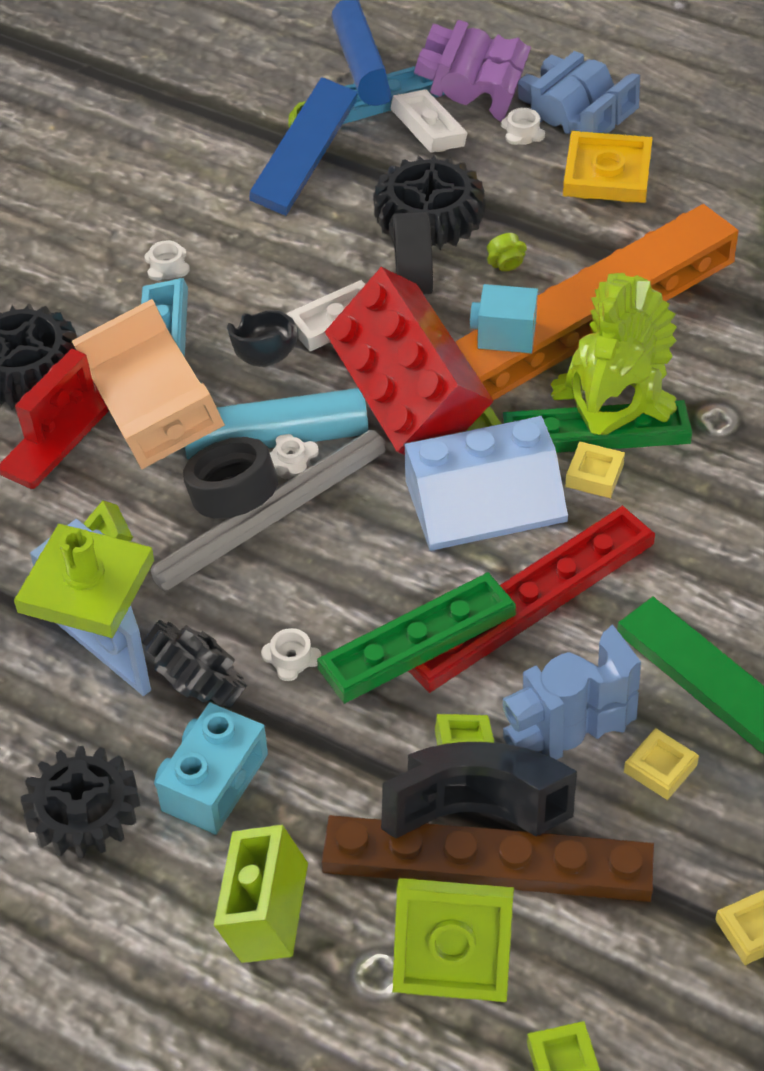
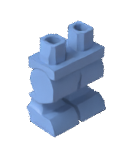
M576 51L572 52L565 59L550 55L543 61L540 67L541 78L527 73L518 82L519 100L531 104V109L539 114L540 122L544 120L552 126L563 125L564 133L571 134V131L608 134L615 128V125H619L639 108L640 74L627 75L614 85L605 64L596 60L584 61V55Z
M613 624L603 632L600 639L598 666L580 656L567 652L551 659L542 672L537 665L523 672V689L503 698V710L511 724L503 728V738L506 744L537 752L541 751L543 754L557 760L563 757V750L573 749L580 745L586 733L591 734L596 739L600 738L604 733L611 731L623 733L626 726L637 719L639 695L637 690H639L641 661Z

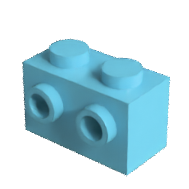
M209 702L198 719L193 718L188 723L182 736V743L173 757L166 758L157 770L154 784L157 789L161 811L217 835L268 755L265 726Z

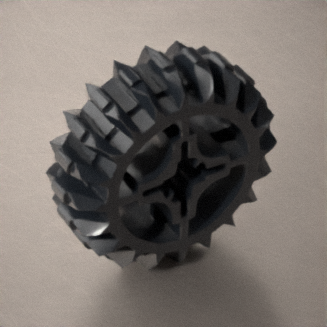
M418 155L416 161L410 162L402 159L400 167L389 166L388 174L380 175L379 183L375 186V192L373 193L374 216L382 229V234H390L394 242V214L428 212L432 246H436L441 251L443 244L449 243L457 246L460 238L470 239L472 231L479 229L486 207L485 190L482 181L477 178L476 171L467 170L465 163L453 164L451 157L443 161L437 160L435 155L431 159H422Z
M30 303L24 309H16L11 305L10 311L0 312V405L7 402L12 410L15 409V405L22 396L29 392L49 372L54 364L58 363L71 349L76 350L72 343V340L77 338L75 328L72 326L71 321H66L63 318L61 312L50 313L47 306L34 310Z

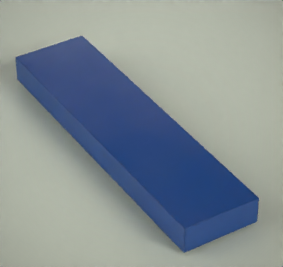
M321 77L251 188L249 200L287 216L355 105L358 92Z

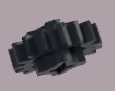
M158 620L142 641V644L146 646L145 651L156 658L154 660L157 663L155 670L162 674L173 685L175 690L187 698L192 696L203 703L206 700L212 699L220 707L226 705L232 708L248 686L243 681L244 677L233 670L234 657L222 649L214 638L203 631H195L187 625L179 630L171 622L166 624L162 620Z
M78 746L75 757L68 758L62 750L57 751L56 759L58 763L51 766L41 761L38 764L41 777H27L25 783L29 794L21 796V804L24 810L23 816L29 833L35 832L40 847L47 846L52 842L57 856H62L68 847H75L78 858H84L87 846L94 845L100 853L106 852L105 840L111 837L121 842L125 839L122 824L135 825L137 821L134 808L140 806V798L133 770H125L123 758L120 756L108 762L105 748L100 747L93 756H87L84 746Z

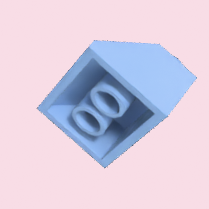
M542 416L405 444L406 484L430 551L568 522L556 449Z

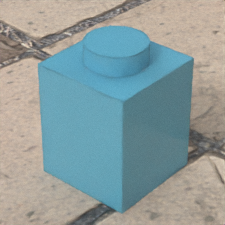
M483 284L480 303L472 302L470 313V329L478 330V349L532 353L537 321L538 289Z

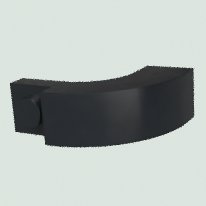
M456 742L425 748L408 755V770L382 783L381 829L392 837L398 838L444 815L458 812H482L507 819L537 837L574 817L577 771L540 752L509 744Z

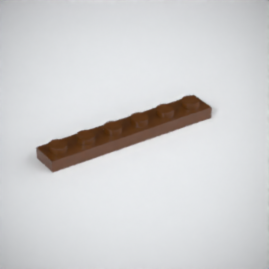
M329 815L322 856V871L328 874L514 887V890L651 902L654 843L545 833L536 837L529 832L428 823L398 838H394L381 829V819Z

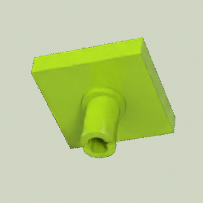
M58 523L14 599L17 613L113 638L154 562L153 549L149 546Z
M399 878L396 895L392 992L507 1002L514 887Z

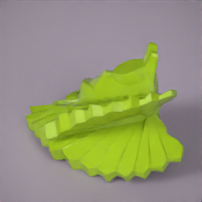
M625 273L608 274L607 281L600 282L598 289H595L596 297L591 298L595 309L590 310L593 321L589 325L593 333L579 340V348L573 355L568 373L560 374L558 379H554L550 384L553 388L550 394L553 400L575 399L577 409L590 432L598 435H607L633 421L642 413L662 422H667L670 415L677 410L676 403H674L677 398L662 390V379L667 375L665 364H668L673 358L670 347L677 341L672 335L677 326L671 323L676 313L668 309L670 303L663 300L661 292L651 288L649 280L638 275L629 277ZM631 385L635 388L633 400L627 408L618 412L599 411L608 398L612 396L618 397L626 386ZM584 391L586 396V402L582 398V394Z

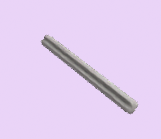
M375 430L365 432L276 488L273 496L260 507L246 514L228 518L153 565L151 574L154 582L161 590H170L382 455L386 450L385 440Z

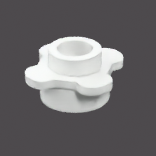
M514 109L508 114V117L502 120L501 126L503 129H506V141L510 144L526 145L533 141H542L545 138V131L540 129L539 126L540 116L533 109Z
M174 241L155 243L145 254V261L150 264L148 277L159 281L187 275L190 267L184 261L187 255L186 249Z
M291 434L278 436L276 438V446L270 452L277 475L283 479L290 480L310 468V459L318 455L317 444L312 441L302 442Z
M289 628L276 633L271 642L262 648L261 655L265 662L274 665L281 680L292 681L305 668L316 667L317 658L321 657V652L318 648L311 647L310 639L306 633L299 629Z

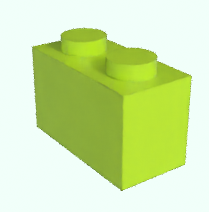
M283 824L232 832L213 926L241 963L293 957L308 862Z

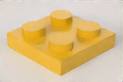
M571 131L563 183V196L646 203L653 137Z

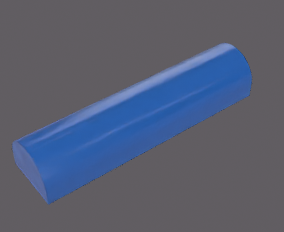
M341 0L332 11V22L358 95L364 103L371 106L390 103L392 96L385 67L359 0Z

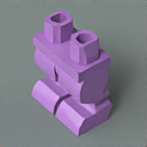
M457 20L453 30L433 23L425 48H422L419 54L414 74L433 81L430 93L440 97L444 93L451 100L460 104L467 105L484 92L490 94L492 104L489 111L494 118L502 122L506 117L518 82L522 76L531 46L524 44L518 37L508 40L502 38L501 35H497L494 39H491L486 32L480 29H467L469 23Z

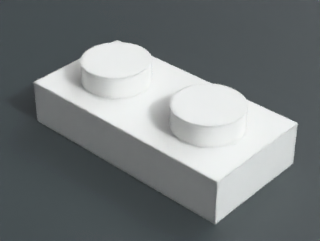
M428 90L393 95L391 110L430 153L443 152L447 149L465 146L466 130Z
M362 280L286 313L296 323L299 334L298 339L309 352L330 343L324 331L364 287L365 284Z

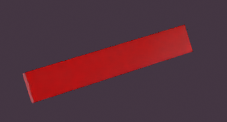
M622 505L500 584L516 604L515 616L408 672L431 693L653 546L655 533Z

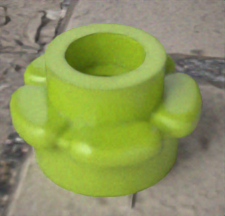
M515 233L501 234L488 243L486 248L489 254L487 262L493 268L499 267L503 272L514 270L523 263L527 245L525 242L520 241Z

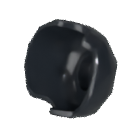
M263 311L255 315L243 313L240 325L237 328L232 323L227 325L235 354L238 358L252 366L268 367L281 362L290 354L298 342L299 334L296 323L292 317L282 311Z

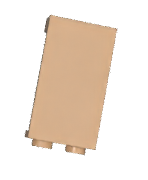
M153 299L72 340L76 350L87 355L92 380L141 469L225 426L204 383L200 384L169 333Z

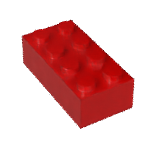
M382 266L324 331L394 448L401 454L405 455L406 443L467 431L494 402L418 285Z

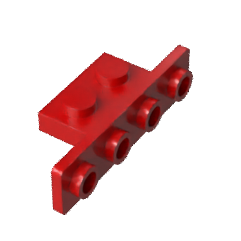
M71 349L15 405L24 439L0 462V475L29 489H35L109 412L107 405L92 380L86 354Z

